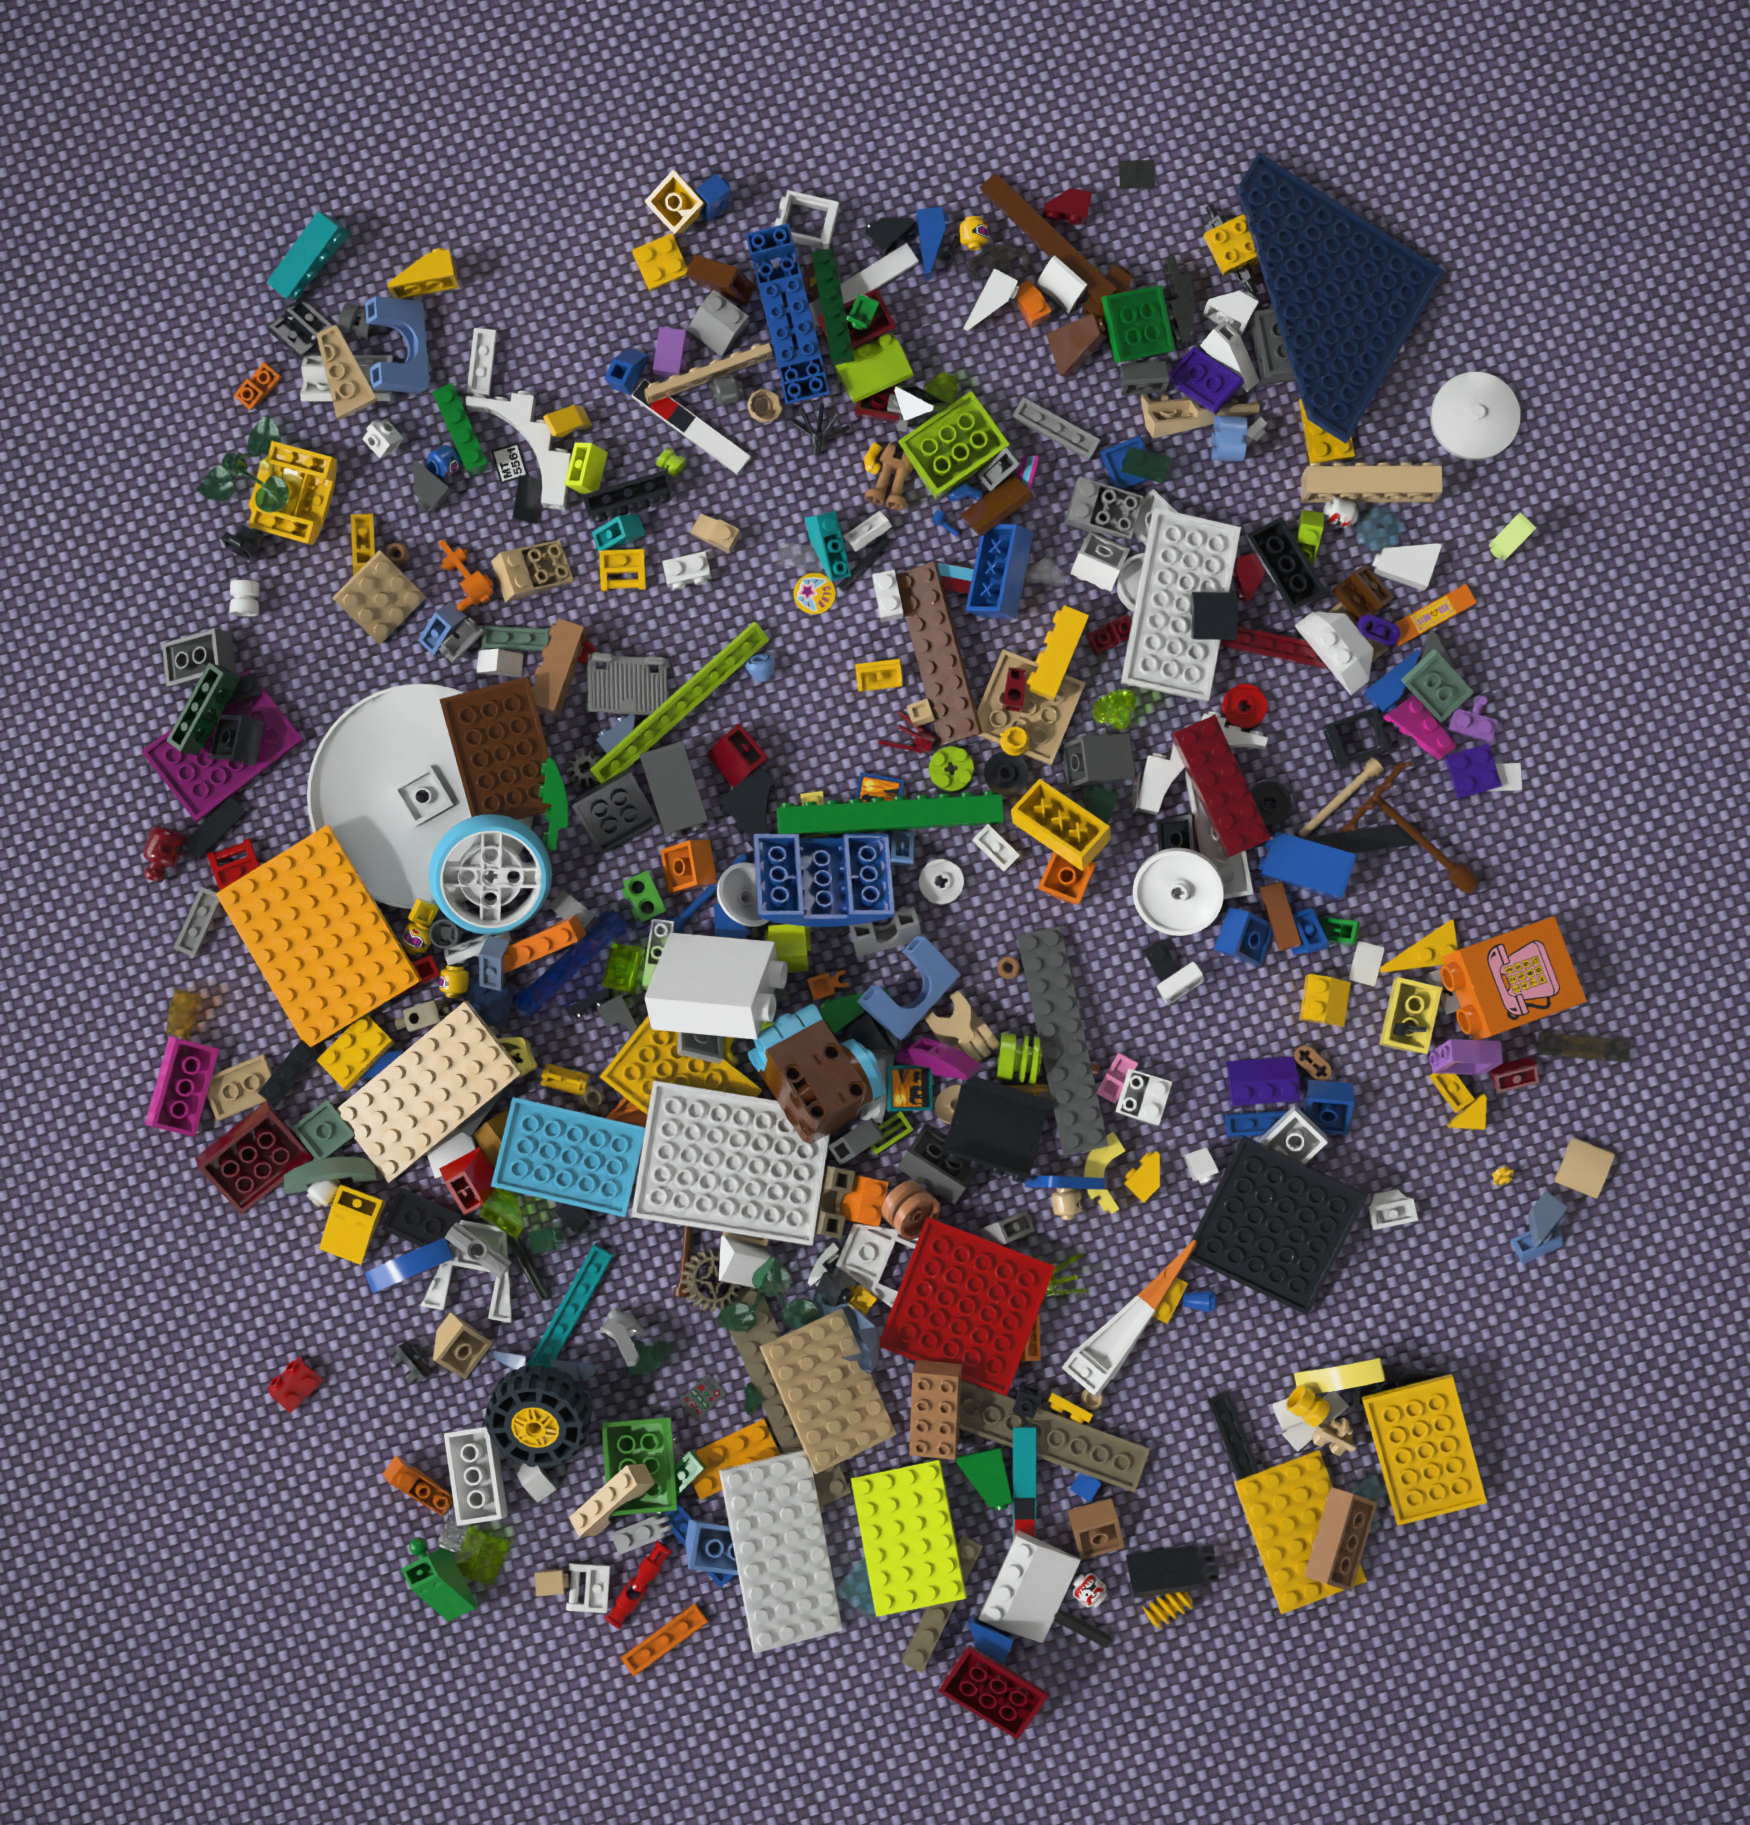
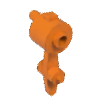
M441 540L438 544L447 557L441 560L443 565L440 567L443 571L447 569L449 572L457 568L465 578L459 584L467 597L457 604V609L464 611L472 604L477 606L482 602L484 605L490 601L489 596L494 594L491 588L493 583L486 574L482 576L478 570L471 575L462 564L468 559L466 555L469 552L466 549L462 551L461 548L453 552L446 542Z

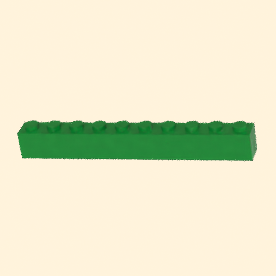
M994 791L983 792V796H974L972 792L961 793L960 797H952L951 794H940L938 798L929 799V795H919L913 800H907L906 796L893 797V801H884V798H872L871 802H862V799L848 800V803L840 804L839 800L826 801V805H817V802L814 801L804 802V806H795L794 803H783L776 810L778 834H799V836L995 825L1004 822L1002 794L996 795Z

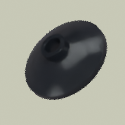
M1000 752L993 755L985 765V782L997 794L1005 796L1014 795L1020 792L1028 781V767L1020 756H1011L1005 752ZM1008 773L1009 778L1003 779L1001 774Z

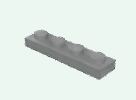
M1024 397L1012 415V418L1088 461L1100 443V439Z

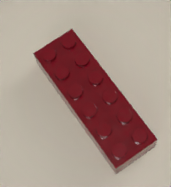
M1212 715L1171 734V738L1225 857H1231L1271 839L1216 715Z

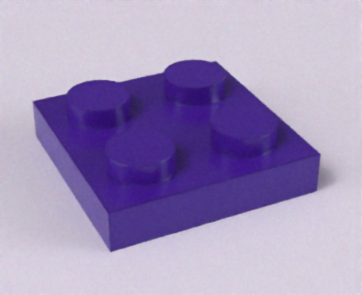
M1489 743L1444 757L1457 799L1502 786Z

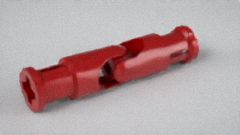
M656 1540V1546L650 1555L645 1557L639 1565L637 1577L635 1575L628 1581L616 1599V1605L610 1614H606L604 1619L618 1629H622V1623L627 1615L634 1611L645 1595L649 1586L647 1583L658 1576L662 1570L661 1566L668 1555L673 1554L669 1547ZM659 1552H662L659 1558L656 1560L655 1558L657 1557ZM630 1584L635 1591L642 1593L639 1597L632 1598L628 1595L627 1591Z

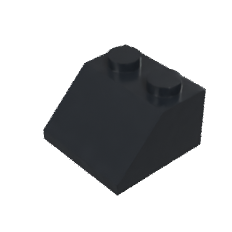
M220 715L215 724L208 758L239 765L256 766V761L259 758L260 742L264 735L263 728L265 722L243 715Z

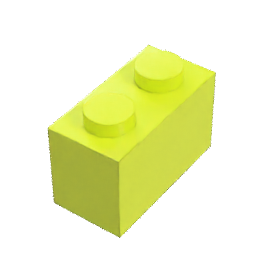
M575 443L565 485L580 494L599 490L608 452L593 443Z

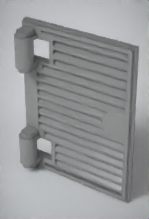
M600 652L587 654L588 712L651 715L668 699L667 660L658 656H647L645 658L613 656L610 653ZM596 661L606 662V670L596 669ZM658 665L659 673H649L648 666Z

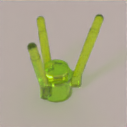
M1079 1253L1057 1265L1053 1274L1082 1258L1083 1253ZM1053 1275L1045 1294L1048 1297L1087 1293L1088 1289L1055 1290L1058 1289L1059 1284L1076 1280L1078 1276L1073 1275L1056 1280L1055 1275Z

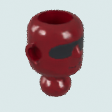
M155 826L151 829L143 851L144 858L150 861L149 867L144 870V878L158 883L163 882L165 879V868L176 867L180 856L184 855L185 837L183 834L162 826Z

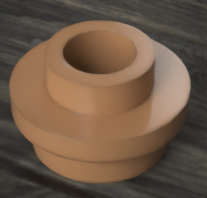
M393 543L387 548L386 557L394 565H402L408 559V550L401 543ZM396 551L401 552V556L399 558H394V553Z
M1008 956L999 961L997 970L1001 977L1012 979L1018 975L1020 965L1015 958ZM1006 964L1012 965L1013 970L1011 972L1005 971L1004 966Z

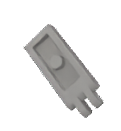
M659 1514L612 1532L611 1536L618 1554L621 1555L666 1537V1531L673 1529V1526L669 1524L663 1527L662 1523L670 1520L669 1516L660 1518Z

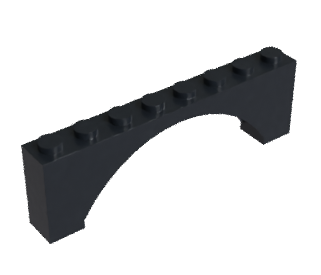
M761 766L719 800L722 805L719 807L720 811L726 818L729 816L733 818L736 822L733 826L741 835L745 833L750 840L747 843L753 850V834H769L767 827L768 800L771 789L775 787V783ZM849 926L820 927L819 929L827 938L831 936L835 940Z

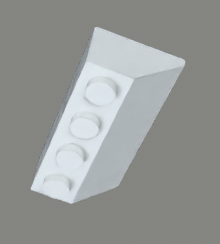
M486 1426L444 1433L457 1526L499 1520L508 1516L498 1446H495L490 1439L491 1434H488Z

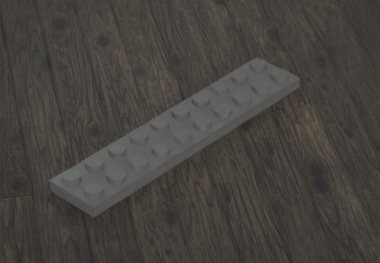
M1061 926L1017 935L1038 1037H1040L1042 1057L1051 1099L1054 1101L1053 1108L1063 1155L1067 1156L1108 1147Z

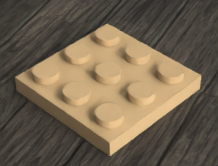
M379 550L332 599L380 645L426 596Z

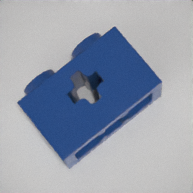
M716 173L696 188L697 195L705 202L700 214L708 223L727 209L729 205L730 185L725 178H720Z

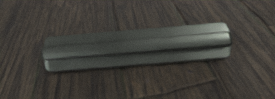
M516 1238L512 1240L509 1246L540 1301L547 1299L550 1296V1292L521 1239Z
M1060 1608L1054 1615V1622L1102 1647L1108 1646L1111 1640L1110 1634Z

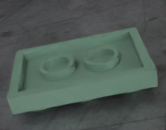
M1435 649L1427 654L1401 679L1440 723L1474 693Z

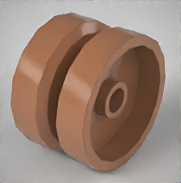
M909 1180L896 1186L888 1194L883 1202L881 1211L885 1220L905 1239L912 1240L919 1238L926 1217L937 1221L941 1209L940 1203L917 1181Z

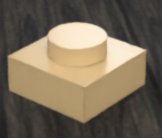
M928 698L907 706L914 728L935 720Z

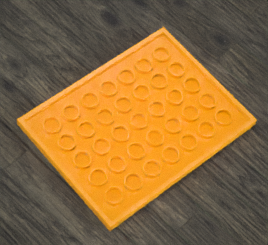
M330 824L216 893V896L301 1040L310 1047L315 1046L422 981Z

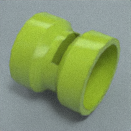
M667 447L657 459L656 465L661 469H668L669 475L676 477L685 466L687 459L683 456H677L672 448Z

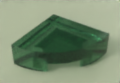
M749 1382L744 1391L746 1393L744 1408L747 1415H753L765 1399L759 1389L752 1382Z

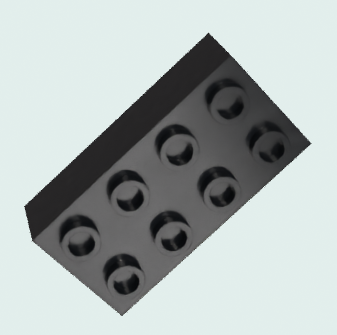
M1382 1364L1386 1381L1353 1387L1350 1407L1365 1409L1362 1400L1364 1396L1449 1375L1450 1373Z

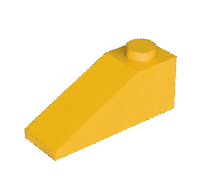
M351 514L353 576L375 555L373 514Z

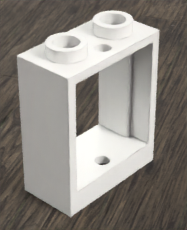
M787 190L786 197L782 196L779 210H782L781 218H776L775 226L788 222L792 204L826 211L827 216L821 239L791 232L794 243L820 249H829L839 212V202Z

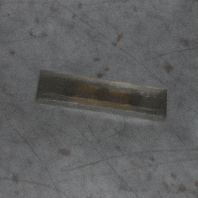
M1538 1032L1537 1055L1629 1062L1630 1040Z

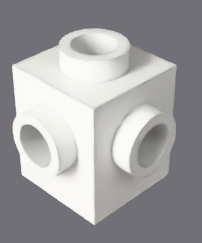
M387 419L380 422H372L366 430L368 432L363 438L379 458L394 453L404 439Z

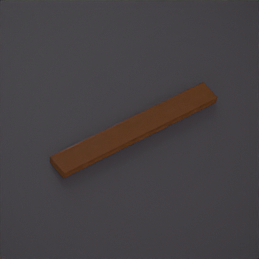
M996 172L979 187L980 191L1050 258L1055 255L1087 284L1085 292L1101 307L1103 306L1101 297L1117 293V288Z

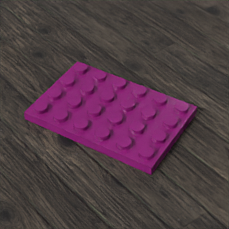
M246 670L240 676L251 674L250 670ZM262 686L263 695L226 705L221 715H243L265 722L263 728L264 735L260 742L259 758L256 761V766L239 765L209 759L215 726L198 756L181 752L166 741L173 728L141 751L195 822L203 819L304 740Z

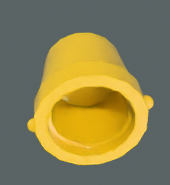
M1010 727L1003 733H1000V745L1006 754L1019 756L1030 749L1028 746L1029 736L1022 728Z

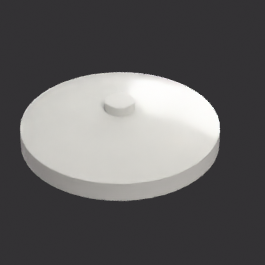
M1484 372L1463 373L1446 382L1435 396L1430 413L1433 433L1442 447L1456 457L1472 461L1489 459L1505 450L1517 434L1521 417L1518 400L1511 388L1496 376Z
M1170 848L1149 857L1139 868L1133 885L1134 904L1142 919L1152 928L1169 935H1190L1206 928L1219 914L1224 898L1223 880L1216 866L1204 855L1185 848Z

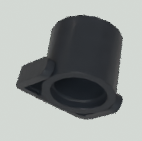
M240 524L234 535L225 532L221 540L225 548L255 563L258 561V552L266 538L249 527Z

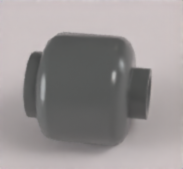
M731 374L715 377L712 384H709L711 399L720 406L737 403L740 394H743L741 381H737L735 376Z

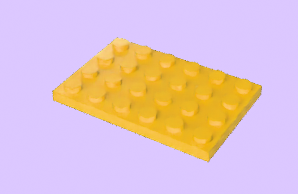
M649 1015L599 1076L646 1115H648L653 1081L756 1098L762 1092L761 1088L724 1059L718 1064L679 1055L678 1032L653 1030Z
M1452 1374L1362 1397L1397 1526L1487 1503Z
M1320 1450L1312 1451L1233 1481L1281 1614L1344 1591V1589L1304 1577L1306 1564L1310 1559L1313 1549V1541L1319 1529V1521L1326 1505V1497L1330 1492V1488L1333 1487ZM1359 1564L1353 1587L1367 1582L1361 1564Z

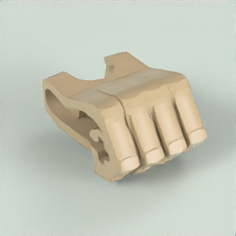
M956 991L950 995L955 1005L953 1015L950 1018L937 1017L932 1011H929L924 1019L940 1042L962 1051L979 1063L981 1061L980 1055L983 1058L988 1057L991 1054L989 1048L994 1050L1000 1044L987 1025L983 1024L972 1010L968 1001L959 991Z

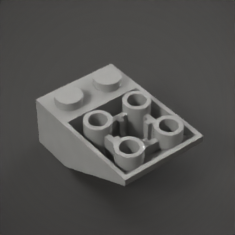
M1079 477L1074 486L1064 524L1085 531L1131 539L1144 496Z

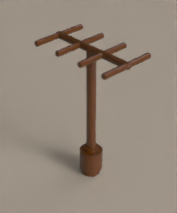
M1401 762L1400 764L1393 765L1394 771L1382 784L1375 786L1376 791L1364 805L1357 806L1356 810L1358 812L1345 826L1339 827L1338 831L1349 832L1356 830L1355 824L1367 810L1375 808V803L1447 869L1446 872L1448 874L1446 878L1461 892L1465 891L1467 894H1470L1480 883L1477 875L1462 861L1456 863L1447 858L1381 797L1386 789L1394 786L1392 782L1404 768L1412 766V762Z

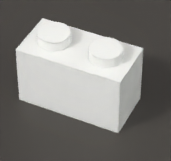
M895 570L872 574L881 622L902 619L903 609Z

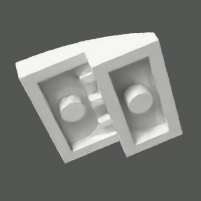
M1055 255L1043 270L1036 284L1068 314L1075 308L1078 299L1084 294L1087 284Z
M456 1128L426 1153L435 1178L442 1177L439 1168L477 1149L473 1136L469 1137Z

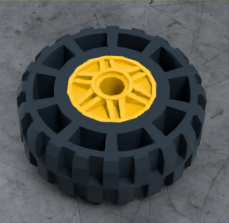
M527 1365L519 1367L517 1371L515 1369L508 1372L505 1377L497 1382L495 1389H493L485 1413L486 1429L488 1434H491L490 1439L495 1446L500 1448L499 1450L502 1454L508 1455L514 1462H521L529 1467L541 1466V1468H546L553 1464H562L566 1459L573 1458L585 1443L592 1417L590 1398L586 1392H583L582 1385L578 1381L573 1380V1377L567 1372L563 1373L558 1368L552 1366L549 1368L544 1367V1365L532 1367Z

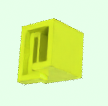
M788 924L768 926V930L765 931V941L775 943L777 959L787 963L788 973L809 971L807 951H812L810 927Z

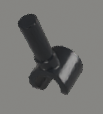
M955 236L950 248L942 252L940 256L941 262L945 255L951 256L948 265L954 262L953 253L960 237Z
M1396 1023L1393 1034L1405 1037L1407 1031L1426 1032L1427 1029L1426 1027L1412 1026L1406 1023Z

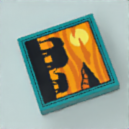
M918 1065L886 1066L887 1111L933 1110L932 1071L930 1067L926 1068Z

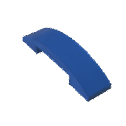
M444 1237L365 1272V1275L374 1294L452 1260L454 1255L448 1241Z

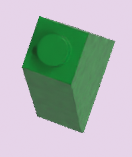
M1000 1447L956 1456V1463L990 1508L995 1507V1511L1009 1508L1008 1504L1013 1502Z

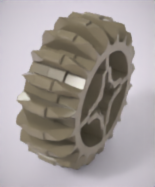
M708 1249L706 1254L700 1251L698 1252V1257L695 1255L691 1256L692 1263H685L689 1271L684 1270L681 1272L683 1276H687V1279L680 1282L681 1284H687V1288L682 1290L683 1293L690 1292L687 1300L691 1301L695 1298L693 1306L698 1307L701 1304V1310L703 1311L707 1310L708 1307L710 1311H716L717 1307L720 1310L724 1309V1303L731 1305L732 1300L730 1297H738L734 1290H740V1285L724 1281H715V1283L702 1281L709 1277L719 1279V1272L714 1262L720 1265V1250H716L713 1253L712 1249ZM706 1262L703 1276L696 1278L697 1270ZM722 1283H727L723 1294L716 1298L719 1286ZM696 1285H701L705 1288L708 1298L699 1292Z

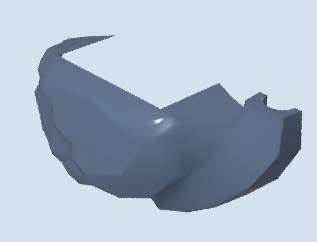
M815 1290L813 1302L816 1320L842 1308L861 1353L841 1358L847 1361H857L861 1370L871 1374L873 1369L876 1368L879 1356L880 1337L878 1329L867 1316L850 1303H843L834 1307Z
M493 1350V1358L508 1366L511 1371L515 1369L517 1371L519 1367L525 1366L526 1356H523V1354ZM551 1360L552 1367L558 1368L563 1373L567 1372L573 1377V1380L578 1382L586 1381L600 1367L595 1364L570 1360L568 1362Z

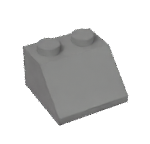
M713 289L700 305L687 331L723 357L749 325V317Z

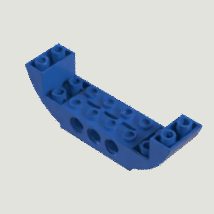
M789 223L745 234L777 360L786 405L830 394Z

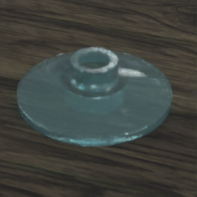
M1374 507L1365 511L1359 518L1357 535L1365 547L1374 551H1382L1384 548L1393 547L1398 542L1401 535V523L1393 511L1384 507ZM1377 524H1382L1384 526V530L1379 531L1377 529Z

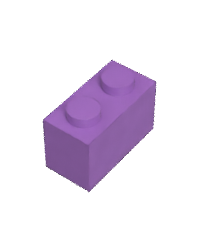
M659 327L653 364L655 376L669 378L676 374L681 375V372L685 373L687 360L684 359V353L689 351L690 338H687L686 330Z

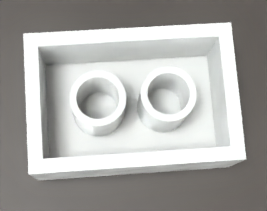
M1294 1105L1257 1142L1306 1164L1328 1143V1138L1323 1131Z

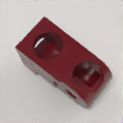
M1008 667L1002 710L1022 712L1026 686V669Z

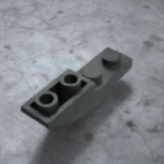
M1171 255L1165 258L1164 265H1162L1164 277L1169 278L1171 284L1168 287L1172 299L1175 298V300L1170 301L1167 313L1169 321H1173L1175 326L1173 330L1175 341L1177 343L1180 342L1181 348H1185L1194 320V291L1190 273L1181 275L1175 255Z

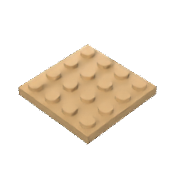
M1003 649L977 710L982 734L977 736L1000 745L1001 732L1003 733L1010 727H1020L1029 736L1028 746L1030 749L1026 750L1023 755L1051 766L1083 691L1085 682L1064 675L1054 701L1030 692V685L1027 684L1031 672L1036 673L1039 664ZM1008 667L1026 669V686L1022 712L1002 710Z

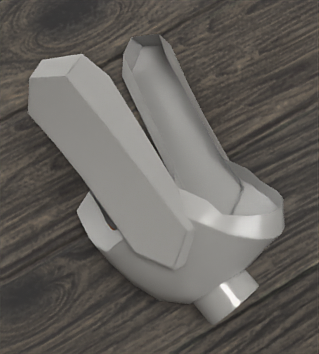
M615 1308L608 1313L607 1317L609 1320L600 1327V1334L618 1345L632 1374L641 1375L645 1365L631 1337L639 1334L644 1339L647 1333L634 1316L621 1312L619 1308Z

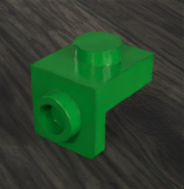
M859 293L846 320L851 322L850 325L859 330L870 327L880 302Z

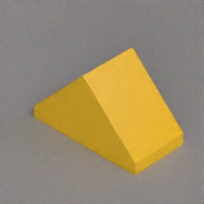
M1484 1094L1476 1097L1474 1101L1446 1124L1448 1128L1485 1130L1487 1097Z

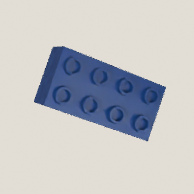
M997 524L980 537L965 611L981 618L1016 619L1033 537L1032 531L1017 524Z

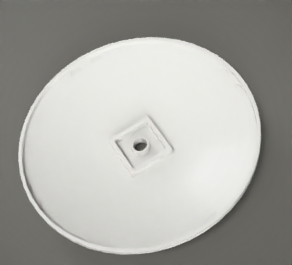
M409 684L379 691L364 698L340 716L324 736L315 753L307 789L308 813L313 833L330 824L373 899L395 907L412 909L417 898L437 905L429 883L431 857L439 841L452 827L461 821L471 818L439 700L464 693L459 690L431 684ZM419 790H426L428 792L429 799L427 802L421 803L417 800L416 793ZM533 816L519 819L518 821L531 829ZM481 834L468 838L459 844L451 853L448 861H460L466 851L481 843ZM502 834V844L513 849L519 856L524 845L516 839ZM490 848L486 850L485 854L488 857H494L497 851ZM465 870L461 875L468 879L473 877L474 873L470 870ZM489 871L488 878H493L494 871ZM447 887L449 893L458 904L468 900L459 887Z

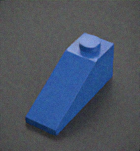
M942 206L916 210L925 280H930L945 236V228L949 227L948 214H943Z
M1418 649L1363 693L1373 708L1376 707L1377 712L1382 713L1386 711L1388 714L1398 706L1396 701L1401 697L1406 686L1401 679L1414 668L1421 653Z

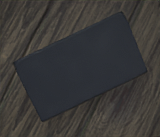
M519 475L512 517L514 522L536 525L542 480Z

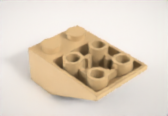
M560 540L500 552L491 561L505 603L525 599L574 582Z

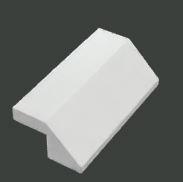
M353 355L370 387V367L380 361L393 363V355ZM304 356L301 366L303 385L300 393L301 401H332L322 356ZM372 389L377 401H390L392 391Z

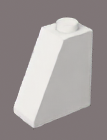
M1437 543L1384 548L1380 554L1376 553L1372 566H1375L1374 574L1424 591L1428 587L1442 545Z

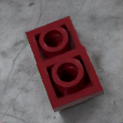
M1129 614L1109 622L1106 626L1086 635L1095 656L1129 640L1132 625Z

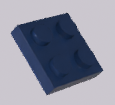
M472 975L466 1001H469L486 1025L507 1029L517 985L505 982L501 991L480 987L479 976Z

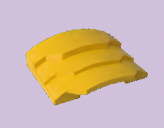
M272 441L268 456L260 461L256 483L248 504L252 512L248 527L314 545L331 504L336 480L337 459Z

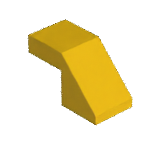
M572 405L543 417L554 437L563 438L575 429L587 430L593 426L583 406Z

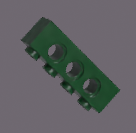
M208 663L166 741L181 752L198 756L241 678L225 667Z

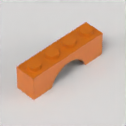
M577 914L563 919L530 937L509 943L504 955V973L573 944L584 937L586 932Z

